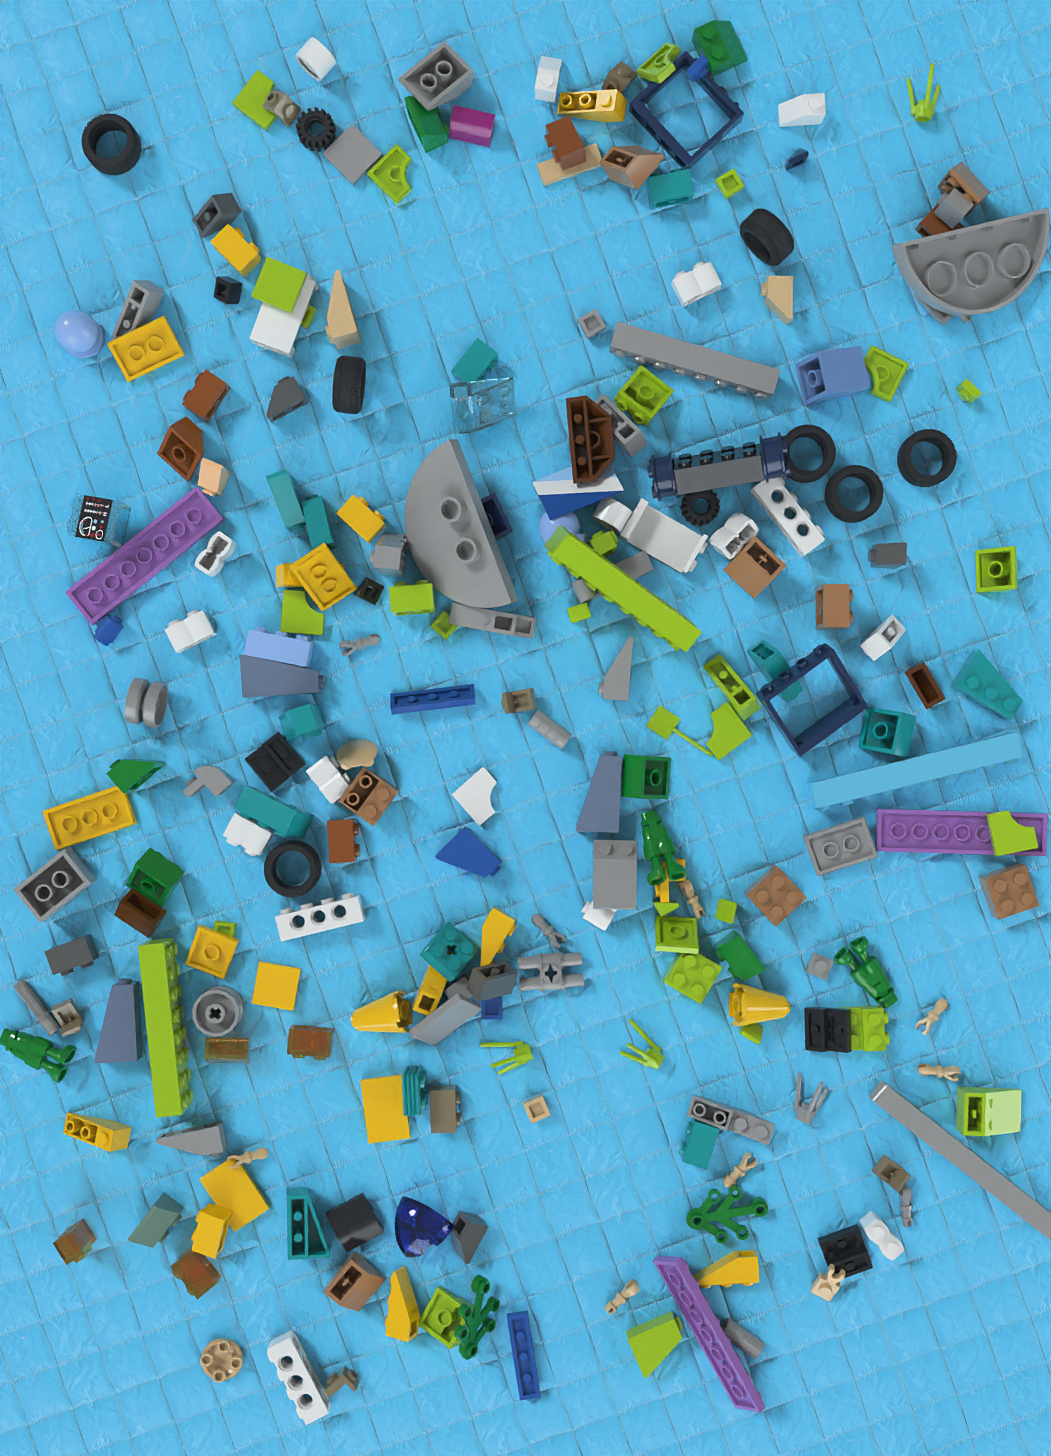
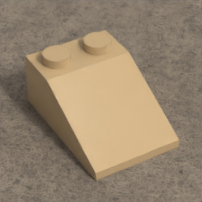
M335 270L326 317L328 325L325 326L328 339H330L331 344L335 343L337 349L362 343L340 270Z

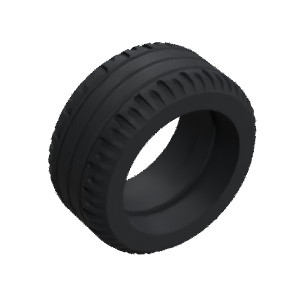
M112 113L101 114L91 119L83 130L81 140L83 152L90 163L100 172L114 176L122 175L125 172H129L131 168H134L136 162H138L141 155V141L134 127L124 117ZM109 131H121L127 134L126 148L119 156L112 159H104L97 156L96 146L102 135Z
M755 209L740 225V235L746 246L758 259L767 265L777 266L781 264L794 250V239L788 228L777 216L766 209Z
M344 355L337 358L332 389V405L336 412L358 414L361 412L366 379V363L363 358Z
M801 425L787 433L785 437L788 454H785L784 457H789L791 473L787 477L800 483H810L822 478L831 469L836 457V448L832 437L824 429L815 425ZM797 438H811L820 445L823 451V461L816 470L805 471L795 466L792 462L789 452L790 446Z
M923 429L915 432L902 443L897 455V465L903 478L912 485L932 487L951 475L956 465L957 453L954 443L946 434L934 429ZM929 442L940 450L942 466L937 474L925 475L915 469L911 461V451L916 443Z
M850 465L840 469L829 479L825 488L827 508L834 517L847 523H857L869 518L879 509L883 500V487L878 475L871 469L861 465ZM847 477L859 478L869 488V504L861 511L846 509L838 499V485Z
M296 840L286 841L274 847L267 855L264 863V876L269 887L277 894L285 897H299L309 892L318 883L322 869L321 860L318 853L309 844ZM287 851H297L303 854L309 862L310 875L306 882L300 886H288L277 876L276 862Z

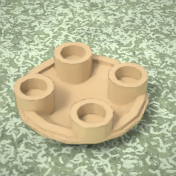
M356 739L343 744L337 750L336 758L341 768L345 770L362 765L369 767L374 764V758L377 755L378 749L376 744L370 740Z
M219 1338L209 1342L204 1348L200 1363L204 1372L217 1383H221L234 1377L240 1371L243 1364V1353L240 1346L233 1340Z

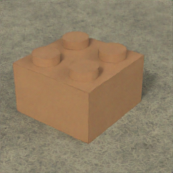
M823 584L815 588L816 630H842L850 627V624L853 622V612L850 611L849 602L853 600V591L849 589V584Z
M1016 863L978 876L991 916L1000 920L1040 906L1026 865Z
M776 865L770 867L743 892L775 927L807 898Z

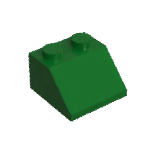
M713 20L694 29L691 41L698 56L700 57L703 54L708 60L709 67L707 69L713 77L748 60L730 21Z
M414 96L405 97L408 117L425 153L448 143L447 134L450 132L446 122H441L438 116L441 114L439 107L427 111Z
M624 754L621 797L668 799L671 757Z
M118 759L110 765L109 768L111 770L106 774L122 793H129L137 790L166 764L164 761Z
M149 848L135 863L126 886L130 889H135L160 907H163L180 883L185 872L178 865L167 860L160 852Z
M735 930L714 944L718 949L715 951V954L721 962L727 961L730 965L728 971L734 979L739 977L743 982L766 970Z

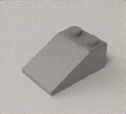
M444 41L399 77L398 81L429 111L458 98L472 86L474 70Z
M594 840L593 909L636 910L637 841Z

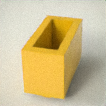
M227 224L210 242L245 277L261 261L258 254L260 250L254 243L250 242L248 244L243 239L245 235L239 228L235 227L233 229Z
M352 495L336 514L370 544L386 527V524L383 522L385 518L377 510L372 512L368 508L370 504L363 497L359 496L357 498Z
M208 1203L203 1210L200 1209L196 1217L198 1225L191 1237V1241H193L192 1251L214 1259L224 1247L232 1215L231 1210Z

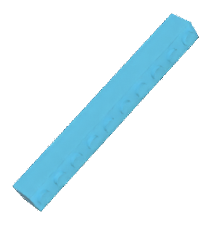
M1008 732L808 782L807 785L813 807L824 811L832 809L833 804L840 803L841 806L852 804L853 799L861 798V801L874 798L873 794L881 793L882 796L894 793L893 789L902 788V790L915 788L914 784L922 782V785L935 783L937 778L942 777L943 780L955 778L957 773L963 772L964 775L976 773L977 768L984 767V770L996 768L997 763L1004 762L1005 765L1018 762L1017 758L1024 756L1018 732Z

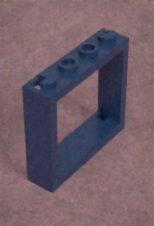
M687 51L673 63L676 68L673 73L661 84L652 82L630 102L629 112L683 170L692 168L742 121L744 112L739 108V103L732 101L727 90L714 81V77L709 71L702 79H696L695 82L731 120L691 156L644 106L683 69L686 71L697 60Z
M826 643L815 647L813 652L796 661L794 666L781 672L776 679L763 685L755 693L790 749L799 757L868 708L867 703L835 650ZM827 659L850 698L799 736L793 738L770 700Z

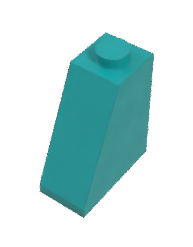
M286 469L267 475L268 485L285 528L288 531L292 530V532L303 530L306 521L292 475Z
M318 495L306 497V501H302L301 504L312 549L314 550L324 542L330 550L338 548L325 500L322 496L318 497Z
M764 639L747 651L769 683L776 679L781 672L790 668L781 652ZM797 680L779 693L778 696L785 702L795 699L804 689Z

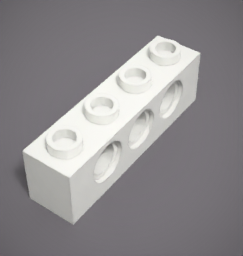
M781 477L769 479V483H766V479L753 487L750 492L802 558L825 540L823 537L824 532L818 525L814 526L808 511L804 508L801 509L797 504V497L793 492L787 491L784 487L785 482ZM773 492L780 494V502L772 500L771 494ZM785 509L793 511V519L785 517ZM798 526H804L806 528V536H801L798 534Z
M354 892L341 895L342 899L334 900L333 897L321 900V904L313 906V902L300 905L301 909L293 910L292 907L280 910V914L275 916L280 940L285 941L363 922L366 917L360 894L354 895ZM341 905L345 907L346 914L339 916L335 910L336 906ZM317 910L325 913L324 921L316 919L315 912ZM300 915L304 918L305 923L303 926L295 923V916Z
M294 1330L271 1340L267 1348V1356L272 1363L274 1362L280 1381H284L289 1399L293 1400L296 1404V1412L299 1418L303 1419L307 1425L329 1414L331 1402L324 1392V1388ZM289 1356L293 1361L287 1362L283 1357ZM299 1375L302 1380H295L293 1376ZM309 1394L312 1399H305L303 1395Z

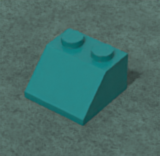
M866 708L858 748L908 758L916 716L885 709Z

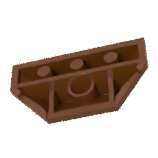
M587 395L565 398L573 484L594 482L616 459L612 416Z

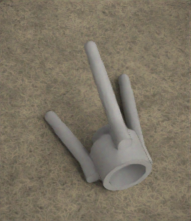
M798 1073L793 1111L797 1112L795 1115L797 1120L811 1124L829 1088L826 1087L819 1097L824 1085L821 1081L811 1102H802V1105H800L802 1074Z

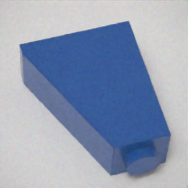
M467 826L457 833L435 856L440 861L485 878L489 874L493 877L501 869L499 866L501 860Z

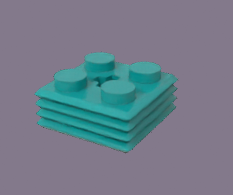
M447 922L422 950L420 956L449 982H452L479 951V948L450 922ZM448 949L452 950L451 955L447 954Z
M407 1065L402 1074L403 1115L405 1117L407 1115L419 1116L422 1110H426V1104H428V1093L423 1089L425 1088V1083H427V1071L423 1070L421 1065H411L410 1067Z

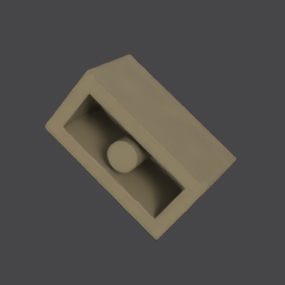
M456 1085L430 1087L431 1133L457 1132V1126H461V1112L457 1113V1104H460V1091H456Z

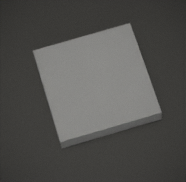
M353 124L323 152V156L352 185L383 157L382 153Z

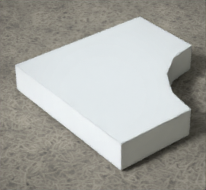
M484 766L452 794L479 826L495 813L491 805L490 795L497 781Z

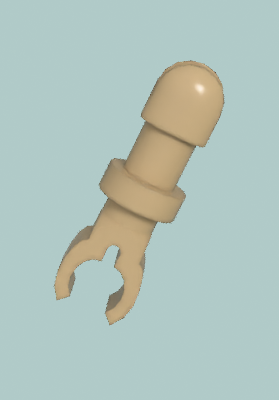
M690 880L678 883L680 889L687 897V903L692 906L695 917L701 919L700 914L704 917L705 911L698 902V895L694 894V888Z
M941 998L935 1003L936 1006L932 1011L926 1013L927 1017L916 1024V1030H919L921 1025H926V1030L922 1034L927 1035L933 1022H937L940 1013L947 1009L948 1002L946 999Z
M921 1063L917 1067L918 1073L928 1076L931 1074L937 1078L944 1076L951 1081H958V1074H961L958 1066L943 1068L942 1065H936L935 1067Z
M261 1147L256 1151H245L242 1155H230L226 1158L227 1160L235 1158L238 1161H236L235 1165L228 1168L234 1169L245 1162L250 1164L252 1160L264 1159L268 1156L269 1152L265 1147Z
M750 1152L745 1153L740 1164L735 1165L732 1173L724 1177L723 1184L726 1188L734 1185L740 1176L743 1177L746 1170L756 1166L757 1159L755 1157L751 1162H747L751 1158Z
M633 1279L628 1281L623 1291H618L616 1297L605 1305V1311H608L610 1315L616 1312L622 1303L625 1304L628 1301V1297L634 1296L639 1291L638 1283Z

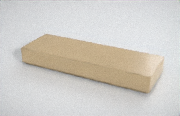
M594 143L585 147L586 162L566 170H562L560 164H556L553 158L538 163L537 169L543 186L600 167L599 162L602 158L597 144Z

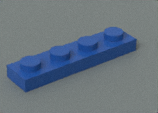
M474 684L390 694L392 715L476 705Z
M528 1310L507 1313L520 1401L540 1398L541 1392Z

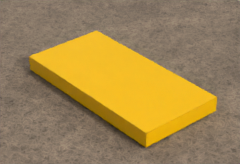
M117 786L42 811L55 851L137 824L128 794L122 793Z

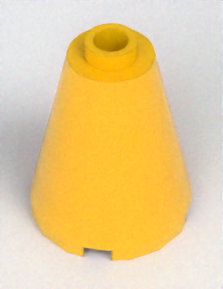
M733 984L732 987L735 988L734 993L730 992L728 1011L729 1017L734 1018L735 1022H731L734 1026H744L784 1018L790 1011V1003L785 996L745 984Z
M403 990L392 992L354 1010L353 1015H351L352 1026L357 1031L409 1032L408 1025L412 1024V1012L409 1000L405 1001L403 998L406 995Z

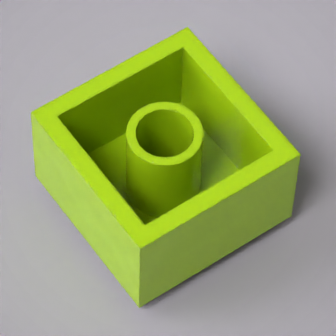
M428 580L415 581V585H408L406 582H396L394 587H389L390 608L394 616L436 612L435 590L433 584L429 583Z
M699 951L698 954L677 952L662 980L665 984L702 1004L723 967Z

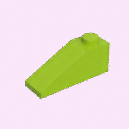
M720 654L703 666L743 721L761 709L755 695Z

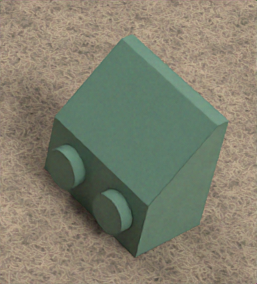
M163 1192L128 1240L152 1248L157 1242L162 1244L169 1235L167 1231L169 1226L175 1227L182 1218V1215L179 1213L184 1207Z

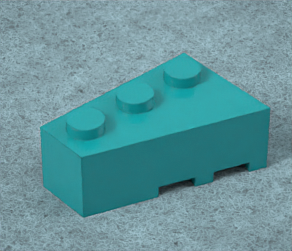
M980 649L973 650L950 686L1003 719H1013L1023 702Z
M307 704L288 710L279 717L286 741L302 736L303 738L319 736L322 734L321 730L326 729L319 705Z
M244 785L234 809L241 812L240 816L249 820L254 818L258 821L257 825L266 829L271 827L275 829L274 833L283 838H286L287 835L304 838L314 817L309 812H302L292 804L288 805L278 800L277 797Z
M308 1187L287 1188L288 1260L331 1257L330 1248Z

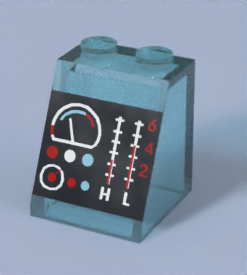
M76 494L71 502V519H68L66 524L67 535L72 538L117 548L123 546L131 507L121 501Z

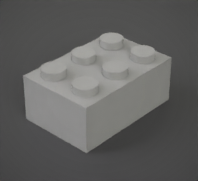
M67 848L59 852L13 890L41 923L49 920L95 883L97 879L74 850Z

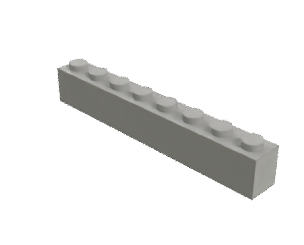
M618 321L609 349L616 357L625 358L627 356L633 358V361L636 363H651L654 368L665 370V368L674 370L673 373L680 376L688 374L694 376V379L697 381L706 382L708 380L714 382V385L717 387L726 388L728 386L741 394L752 393L755 394L754 397L761 400H767V398L770 399L773 396L781 371L780 369Z

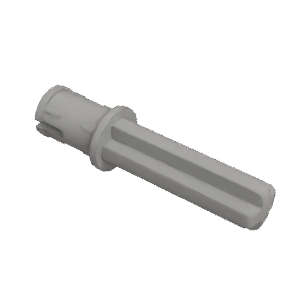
M25 980L18 981L13 986L37 1018L36 1022H40L49 1034V1037L52 1036L61 1027L50 1015L51 1011L46 1010Z

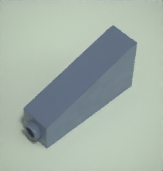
M240 655L242 697L244 698L322 693V688H325L324 675L321 676L319 671L248 655Z
M605 751V755L599 756L576 823V831L619 833L622 756H617V752Z
M123 978L112 985L95 1054V1063L138 1061L143 1057L139 981H132V978Z

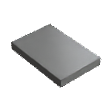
M864 816L803 836L817 876L879 857Z
M456 993L411 1028L409 1033L412 1038L435 1046L482 1010L480 1003Z

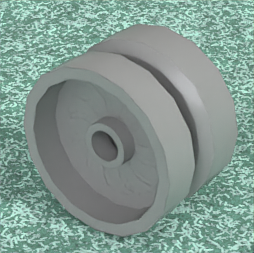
M135 677L127 693L125 703L126 722L140 725L144 721L147 727L159 728L164 719L168 703L167 683L154 681L150 685L147 679Z
M226 985L213 986L201 994L195 1001L192 1010L193 1021L202 1033L212 1037L223 1036L231 1032L241 1021L244 1014V1001L240 993L232 987Z

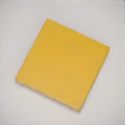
M200 924L185 964L225 979L240 939Z
M259 961L252 1004L293 1011L302 968Z

